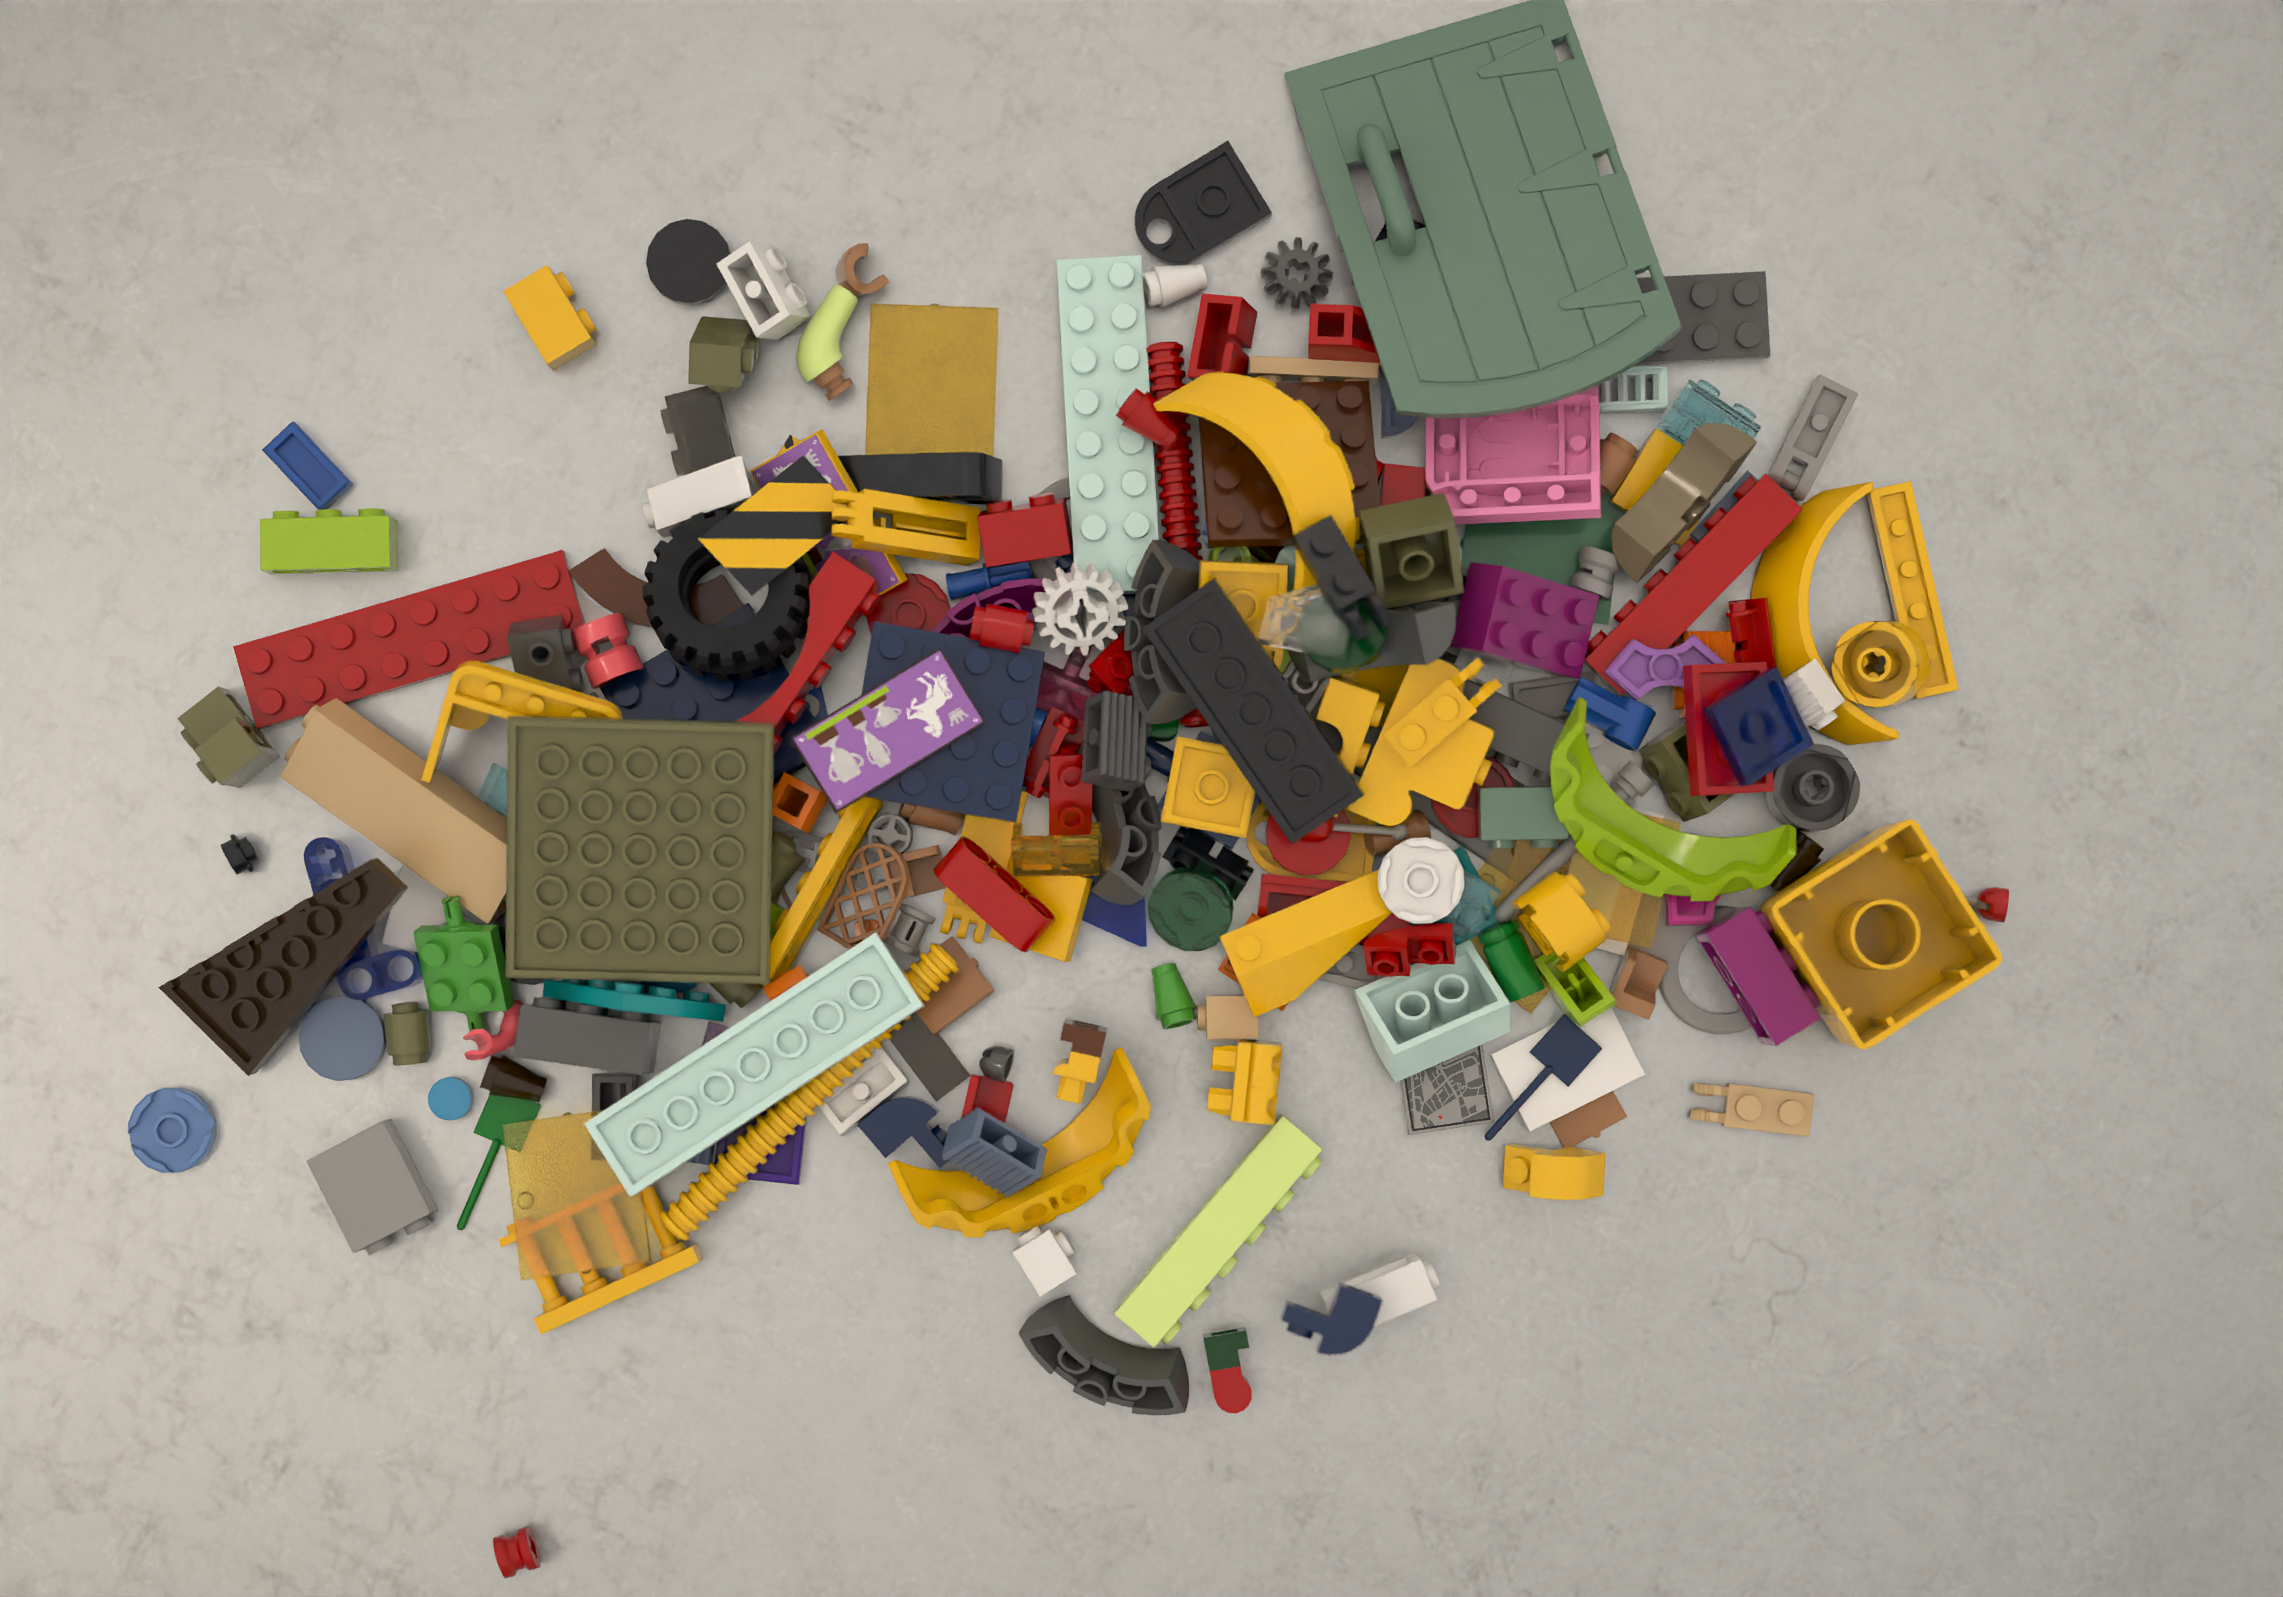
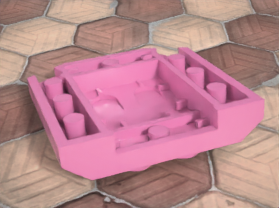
M1599 385L1551 404L1514 413L1475 418L1426 417L1425 480L1428 491L1431 495L1445 494L1456 525L1601 518Z

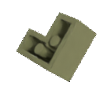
M218 686L177 718L185 728L180 732L182 737L201 759L196 763L197 767L211 783L218 781L223 786L241 788L280 757L279 753L261 730L256 728L253 720L228 689Z

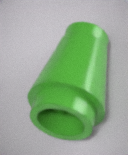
M1168 963L1151 969L1156 1020L1161 1021L1162 1028L1172 1029L1194 1022L1196 1020L1194 1011L1197 1007L1177 970L1176 963Z

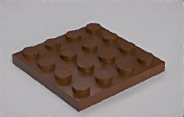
M1369 381L1276 382L1275 388L1284 392L1295 401L1300 399L1320 418L1328 428L1333 443L1341 449L1355 489L1351 491L1355 518H1359L1360 510L1379 507L1380 499ZM1198 416L1208 547L1294 546L1291 540L1293 530L1287 508L1278 487L1265 466L1231 432L1210 420ZM1361 525L1360 539L1357 540L1355 544H1363Z

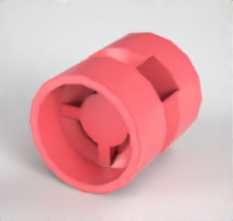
M622 612L591 621L572 631L578 655L587 657L588 661L584 665V670L592 689L603 687L626 673L644 669L636 647L628 645L626 642L630 632ZM610 641L613 649L600 654L598 645Z

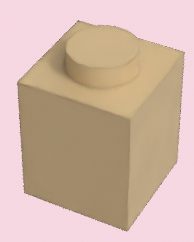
M1245 995L1205 996L1206 1004L1197 1005L1198 1030H1206V1039H1259L1258 1016H1253Z

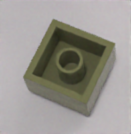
M1444 493L1359 511L1367 574L1376 589L1375 593L1380 596L1387 609L1464 593L1456 524Z

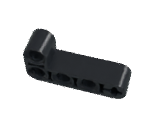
M943 452L838 456L858 492L863 489L937 501L957 500L967 504L986 505L989 502L1002 500V460L985 453Z

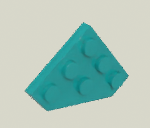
M545 979L542 995L543 997L616 1010L722 1022L724 1021L726 1004L709 1002L710 993L684 990L683 998L675 997L676 989L650 986L649 989V985L621 983L612 980L562 979V981Z

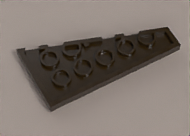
M378 858L369 860L329 884L325 889L294 905L292 909L271 919L226 946L222 951L188 969L187 972L158 988L248 1076L255 1074L408 887Z

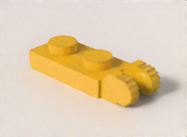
M1479 658L1471 662L1452 680L1451 678L1445 680L1382 734L1410 768L1478 711L1476 708L1502 686L1496 678L1493 681H1488L1470 700L1458 688L1466 680L1472 679L1481 671L1484 664Z

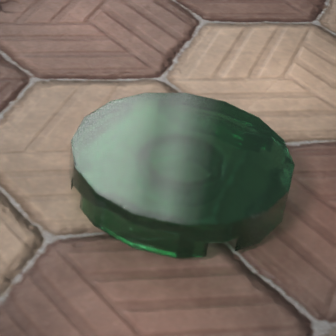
M1181 867L1166 873L1153 888L1148 902L1149 920L1155 932L1169 945L1183 951H1203L1216 946L1221 941L1220 936L1227 934L1233 919V899L1226 885L1214 874L1204 870L1199 872L1191 870L1192 868Z

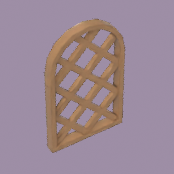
M884 843L865 844L857 849L845 866L817 930L848 949L855 946L852 943L865 940L875 932L879 934L884 942L905 898L910 881L909 867L903 855L893 846ZM871 848H877L880 861L868 864L865 852ZM884 849L888 850L893 856L886 858ZM860 857L862 867L853 870L855 863ZM897 860L901 867V875L892 878L888 863ZM882 866L886 881L874 885L870 870ZM864 872L868 887L856 891L852 876ZM902 881L897 895L894 884ZM847 883L850 894L840 897ZM888 886L892 901L880 905L876 890ZM870 893L874 908L862 911L858 896ZM852 899L856 914L844 918L840 903ZM891 908L886 921H884L882 910ZM835 909L838 920L828 924ZM876 913L880 928L868 932L864 917ZM858 919L861 935L850 938L846 923ZM840 926L843 938L828 929Z

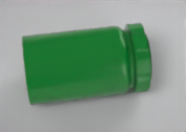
M1518 920L1500 923L1484 930L1482 934L1478 935L1480 943L1485 945L1483 950L1495 980L1510 1003L1545 988L1522 932L1518 931L1521 928Z

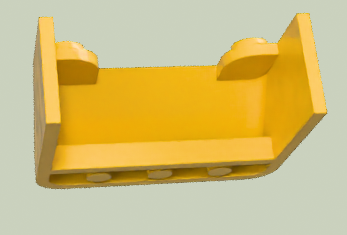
M467 661L460 664L451 676L421 780L430 783L440 764L451 726L464 730H475L487 722L490 714L507 720L510 715L592 718L623 717L619 708L607 700L479 661Z

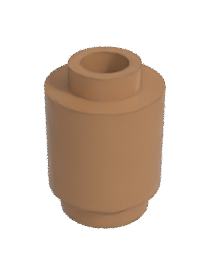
M1612 432L1609 433L1606 439H1600L1601 498L1604 494L1611 497L1614 496L1635 464L1634 457L1638 453L1635 446Z

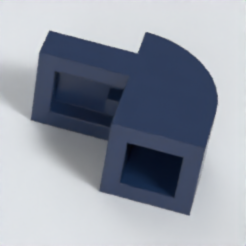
M912 1096L894 1098L879 1106L857 1125L885 1158L912 1136L939 1168L949 1161H944L942 1158L947 1133L939 1124L932 1129L927 1123L940 1111L924 1099Z
M1339 1282L1328 1315L1286 1300L1280 1317L1281 1321L1288 1323L1286 1330L1308 1339L1312 1338L1313 1332L1320 1334L1316 1346L1317 1353L1340 1355L1356 1349L1368 1338L1374 1327L1383 1300L1381 1296Z

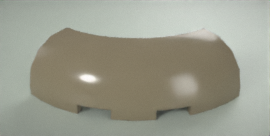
M1706 423L1694 429L1684 446L1660 477L1614 524L1611 533L1612 550L1619 565L1634 581L1638 583L1671 551L1670 547L1678 540L1685 529L1689 531L1711 505L1709 501L1718 493L1725 482L1728 483L1738 471L1757 441L1741 430L1722 423Z

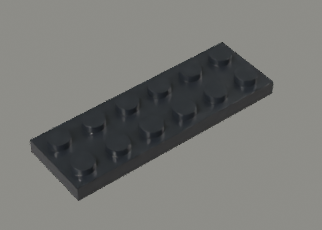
M1216 578L1142 628L1291 844L1364 796L1365 793Z

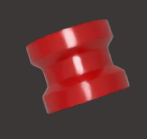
M528 1526L518 1529L516 1535L510 1537L500 1535L493 1538V1548L497 1564L505 1579L515 1576L517 1571L523 1568L530 1571L540 1568L538 1547L533 1533Z

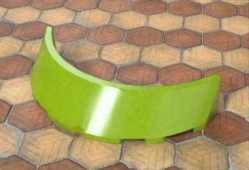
M1578 697L1553 747L1550 764L1551 788L1554 808L1560 823L1563 822L1565 828L1575 841L1574 846L1597 869L1604 874L1615 876L1619 883L1648 895L1661 898L1664 894L1688 896L1690 901H1713L1717 895L1734 893L1751 887L1753 892L1770 885L1796 854V828L1790 824L1753 835L1709 837L1689 834L1663 826L1630 807L1611 789L1595 765L1585 732L1587 701Z

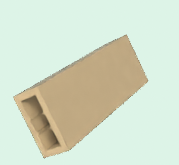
M337 698L321 707L315 705L311 708L302 721V726L305 728L302 736L289 747L284 759L288 763L280 777L447 896L460 897V904L487 924L505 913L507 818L439 770L435 771L430 783L422 781L426 765L425 760Z

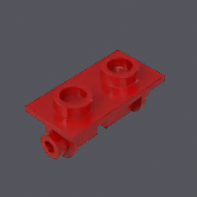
M1767 597L1728 601L1730 611L1726 612V617H1729L1732 642L1735 643V663L1767 662L1768 684L1778 683Z
M1124 629L1118 634V638L1113 640L1088 666L1091 671L1089 672L1090 678L1087 680V684L1094 692L1100 693L1102 690H1109L1111 693L1122 694L1130 685L1129 677L1134 676L1131 651H1124Z
M1052 706L1034 747L1027 758L1023 786L1026 787L1025 791L1037 798L1044 796L1049 799V755H1056L1062 745H1074L1077 747L1078 753L1084 741L1082 738L1085 733L1083 731L1085 726L1083 720Z
M1062 745L1056 755H1049V837L1092 834V784L1081 781L1083 775L1081 772L1083 767L1081 762L1084 757L1082 753H1077V747L1074 745Z

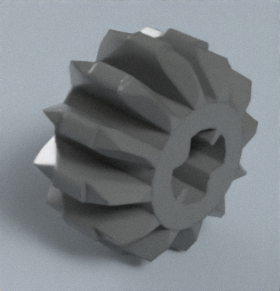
M1301 237L1295 238L1293 250H1290L1287 243L1283 240L1279 241L1277 248L1281 257L1273 252H1267L1265 260L1273 267H1265L1260 271V277L1272 280L1264 286L1265 294H1272L1279 290L1280 293L1275 300V305L1281 307L1287 297L1291 298L1292 311L1299 310L1301 298L1305 300L1309 308L1310 304H1316V299L1312 292L1326 297L1329 289L1321 282L1333 279V271L1320 269L1329 263V255L1323 254L1315 258L1314 255L1319 246L1316 242H1312L1307 251L1301 250L1303 243ZM1291 266H1294L1298 271L1303 269L1307 271L1304 274L1303 282L1299 283L1296 278L1290 280L1287 278Z

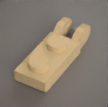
M1694 1083L1693 1092L1698 1093V1095L1710 1097L1713 1095L1725 1096L1723 1113L1712 1112L1710 1109L1703 1108L1691 1109L1690 1119L1722 1123V1126L1810 1137L1814 1094L1730 1083H1726V1086Z

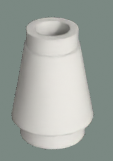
M1202 264L1151 266L1150 271L1142 273L1144 296L1149 306L1158 305L1160 308H1163L1200 290L1207 289V277Z

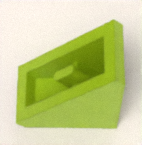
M1554 952L1547 957L1542 954L1534 959L1540 975L1563 1013L1580 1027L1617 1004L1615 998L1585 958H1582L1565 972L1560 971L1555 966L1560 959Z

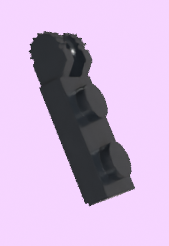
M1331 515L1293 535L1291 539L1293 545L1335 615H1340L1355 639L1360 640L1368 634L1363 619L1357 609L1353 607V605L1360 601L1363 602L1378 627L1380 626L1381 628L1391 623L1387 608L1384 606L1380 596L1375 593L1374 585Z

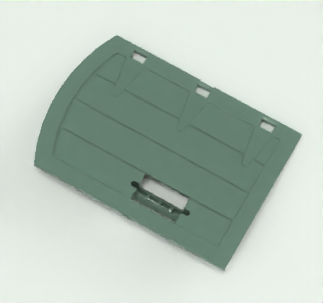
M1564 0L1525 1L1284 73L1337 232L1336 238L1341 252L1344 253L1398 415L1428 418H1475L1514 413L1551 404L1585 392L1622 374L1653 354L1681 331L1682 325L1627 173L1624 171L1614 137ZM1566 40L1573 59L1559 62L1553 44ZM1400 152L1425 228L1415 230L1413 219L1391 157L1392 154ZM1607 154L1614 174L1600 177L1594 158ZM1365 162L1387 227V238L1376 242L1372 241L1348 167ZM1649 270L1656 291L1642 294L1636 275Z

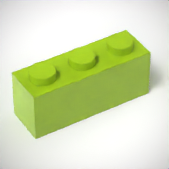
M377 508L359 509L358 516L342 517L341 510L332 509L316 510V517L299 518L298 511H274L273 518L260 519L261 571L268 574L398 571L397 520L389 515L385 516V510Z

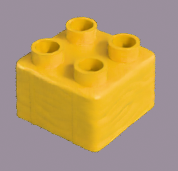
M1911 819L1894 822L1876 829L1776 892L1759 907V910L1764 913L1774 930L1773 933L1769 934L1770 938L1778 949L1784 947L1794 960L1797 969L1792 973L1801 986L1807 984L1814 992L1820 1003V1006L1816 1009L1821 1018L1826 1022L1831 1033L1842 1044L1856 1049H1868L1876 1045L1930 1008L1985 976L2002 962L2001 952L1987 932L1986 927L1977 918L1960 887L1939 859L1938 852L1932 847L1920 825Z

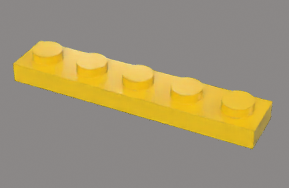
M1908 481L1873 489L1874 491L1867 494V499L1895 621L1907 625L1920 636L1926 646L1929 657L1930 674L1918 693L1913 696V699L1959 690L1912 483Z
M863 797L839 812V818L841 819L833 834L828 833L820 843L817 855L820 857L812 871L808 870L798 882L796 888L798 895L790 909L786 908L777 919L775 924V931L777 933L770 943L769 983L774 981L779 974L790 970L833 894L847 862L859 848L883 802L878 799Z

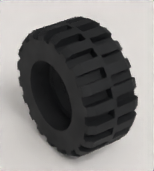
M729 508L715 509L714 517L706 518L703 512L692 515L691 518L694 523L685 528L678 523L669 530L673 538L668 543L664 540L659 541L653 550L657 560L656 562H647L644 572L648 584L642 586L643 600L647 605L645 611L651 626L663 647L669 651L677 663L681 666L688 665L692 673L701 677H706L708 673H713L716 681L729 682L731 674H739L743 681L755 678L753 673L755 669L764 667L766 673L778 667L775 662L777 657L782 654L788 659L797 650L793 642L796 638L804 639L808 630L806 618L809 617L810 613L809 585L812 582L801 556L768 583L769 589L764 604L746 622L733 627L716 628L697 621L689 605L692 591L704 574L722 565L698 538L730 514Z

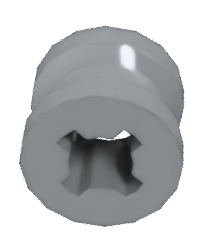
M884 814L877 817L871 823L868 830V840L870 844L884 843L890 846L892 844L894 848L903 854L912 844L913 830L905 818L895 814ZM884 849L886 856H893L888 850Z

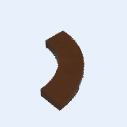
M605 548L568 570L577 584L602 607L614 614L622 612L624 619L634 624L653 628L645 611L647 605L643 600L642 586L648 584V582L624 570ZM723 574L712 580L695 585L689 601L693 616L697 621L707 626L716 623L743 607Z

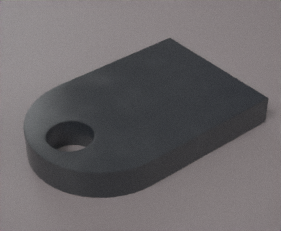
M1226 141L1150 187L1137 205L1135 232L1140 245L1153 259L1167 265H1187L1203 258L1271 217L1272 212L1229 141ZM1155 222H1163L1171 229L1170 239L1163 244L1153 243L1147 237L1148 227Z

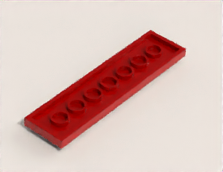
M560 550L233 646L256 728L264 729L304 717L315 705L321 707L335 698L344 704H349L454 673L460 664L467 661L488 663L509 657L511 653L507 635L510 624L514 622L562 615L564 628H572L573 631L585 625L572 575L568 571L570 568L565 552Z

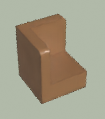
M939 845L902 854L909 867L910 877L905 898L946 889V886L937 878L933 871L934 867L943 858ZM898 861L889 863L892 878L900 876L901 867ZM902 881L894 884L897 895Z
M1628 946L1609 989V992L1617 1002L1614 1007L1649 1020L1656 1005L1655 994L1667 969V961Z

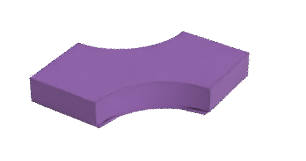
M1690 635L1683 643L1670 649H1653L1637 640L1630 639L1605 668L1603 673L1630 697L1638 700L1651 689L1660 686H1676L1684 689L1683 666L1722 664L1725 662L1695 635Z

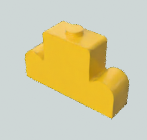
M1440 658L1427 665L1411 664L1360 779L1359 786L1365 794L1349 805L1347 810L1379 824L1393 826L1406 820L1413 812L1414 798L1411 790L1454 809H1460L1466 804L1474 783L1483 785L1492 765V762L1485 758L1495 737L1494 729L1469 718L1411 768L1382 735L1448 678L1452 680L1461 672L1457 666ZM1464 682L1461 686L1458 687L1463 693L1465 691L1466 682Z

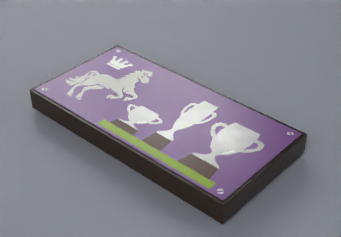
M939 648L791 737L790 740L837 814L982 726L986 721L945 654Z

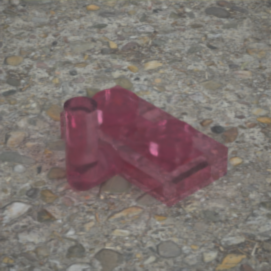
M1094 644L1089 645L1088 655H1083L1080 647L1074 646L1063 669L1043 661L1036 708L1049 713L1052 706L1084 720L1086 708L1084 703L1086 699L1099 694L1090 689L1087 680L1079 677Z

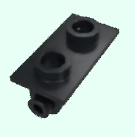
M1180 826L1162 857L1170 861L1171 866L1178 872L1185 875H1193L1205 882L1213 893L1222 897H1230L1236 901L1254 871L1252 867L1248 866L1249 861L1224 846L1217 858H1214L1209 853L1216 841L1194 828L1186 829Z

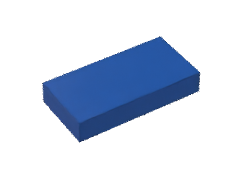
M294 421L262 449L318 510L328 509L354 485Z

